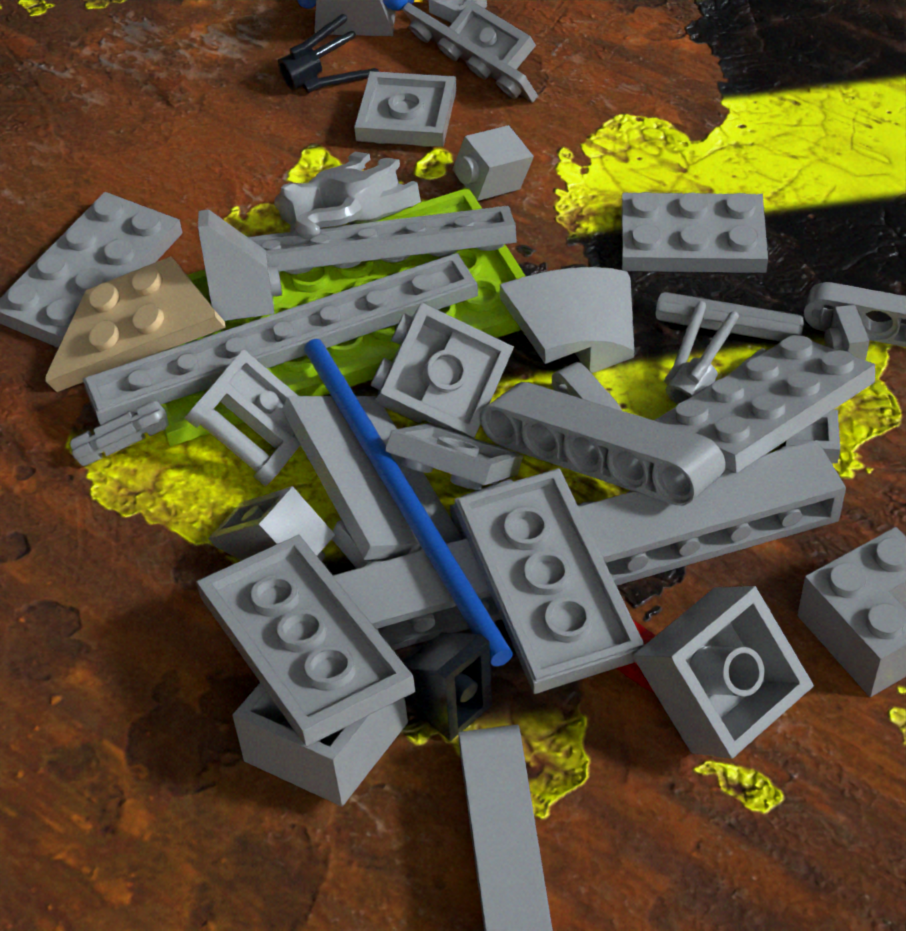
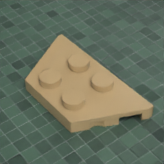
M170 256L85 291L46 374V382L56 392L82 383L83 378L169 350L224 329L225 321Z

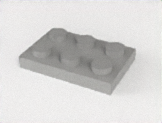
M622 193V271L766 273L768 252L763 194Z

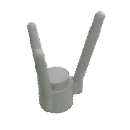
M699 301L696 304L674 365L664 379V382L668 385L665 389L666 393L674 403L678 405L688 400L716 381L718 373L711 365V362L738 320L739 314L732 311L729 313L701 358H692L690 362H687L706 309L704 301ZM764 348L759 349L755 354H753L751 357L745 360L735 370L748 363L749 360L760 356L767 350Z

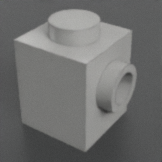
M508 125L465 136L452 170L457 175L459 181L466 188L469 187L476 200L479 201L520 190L534 156Z

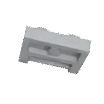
M244 349L185 416V419L195 428L201 425L256 471L253 477L265 487L274 479L301 445L282 411L287 397L298 395ZM219 402L225 405L275 448L270 456L219 414L214 409Z

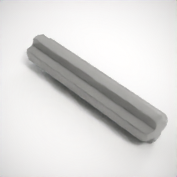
M669 292L661 293L657 301L656 319L663 322L688 326L696 304L699 301H704L706 309L699 328L718 331L729 313L735 311L739 314V318L731 329V334L782 342V340L792 335H802L804 320L801 315Z

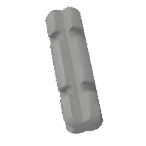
M151 401L136 409L137 414L135 415L133 411H129L93 429L95 434L93 435L90 431L74 437L70 442L71 453L74 459H77L82 466H88L103 458L101 453L105 452L106 456H109L144 440V433L146 432L149 436L165 430L169 425L165 409L162 408L158 401Z

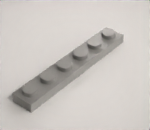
M509 206L320 228V235L311 239H303L296 231L248 237L266 250L269 267L278 266L279 271H285L289 274H302L310 271L313 267L333 265L337 268H351L360 264L361 261L378 259L385 262H400L407 259L410 255L427 253L439 257L448 256L460 249L476 247L480 250L491 251L502 248L504 244L517 243L516 225Z

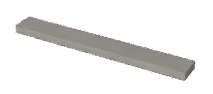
M455 253L106 370L82 380L99 424L102 425L129 411H133L135 414L138 407L148 402L158 401L162 405L210 388L243 349L265 368H269L306 355L304 347L310 340L320 339L325 347L328 348L398 324L404 313L413 317L421 302L439 310L478 296V284L459 254Z

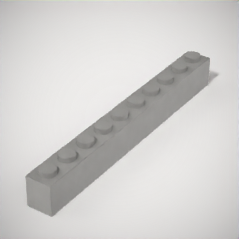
M818 440L797 446L788 445L775 452L765 454L738 473L725 469L719 478L691 503L684 506L674 505L630 490L626 494L601 501L585 502L579 504L578 507L617 586L838 522L846 486ZM465 538L446 544L492 620H500L501 616L468 539ZM423 549L387 561H374L362 568L333 576L392 650L434 639L441 632L455 633L470 628Z

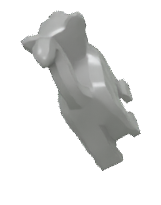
M354 152L348 156L349 162L321 171L308 183L289 182L283 185L281 192L275 197L274 205L279 210L282 220L291 225L290 232L296 231L303 239H311L320 235V228L333 227L346 223L353 225L376 222L383 217L398 213L420 203L418 183L414 181L405 185L398 183L396 170L400 166L399 159L383 158L378 161V166L362 171V169L366 168L365 164L371 160L370 154Z

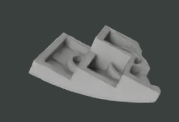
M600 267L567 268L525 276L500 284L501 301L545 364L575 353L581 363L592 374L634 358L631 279L627 271Z

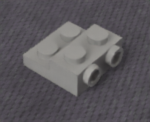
M421 302L413 317L405 313L402 315L391 341L399 344L393 361L383 358L370 386L379 389L374 402L419 424L425 420L436 426L475 438L481 424V412L489 405L514 346Z

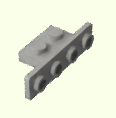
M472 0L450 27L442 24L409 2L404 6L403 11L411 21L408 27L420 40L428 43L432 39L437 42L438 48L450 59L457 61L460 57L467 61L466 65L480 78L486 80L490 76L497 80L496 84L513 99L520 95L533 103L538 97L527 77L516 70L536 46L531 36Z

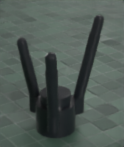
M341 14L332 22H329L303 43L290 48V54L278 59L280 73L292 91L303 86L306 92L310 93L321 87L364 80L369 77L370 71L379 72L377 68L321 78L317 77L318 74L322 73V65L319 58L356 37L354 31H349L315 50L311 49L347 21L348 18L345 14Z

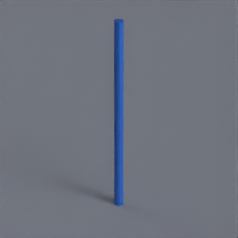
M320 339L310 340L304 347L307 357L473 634L483 635L490 641L491 664L493 666L504 665L513 655L510 647L391 453L386 452L385 443Z

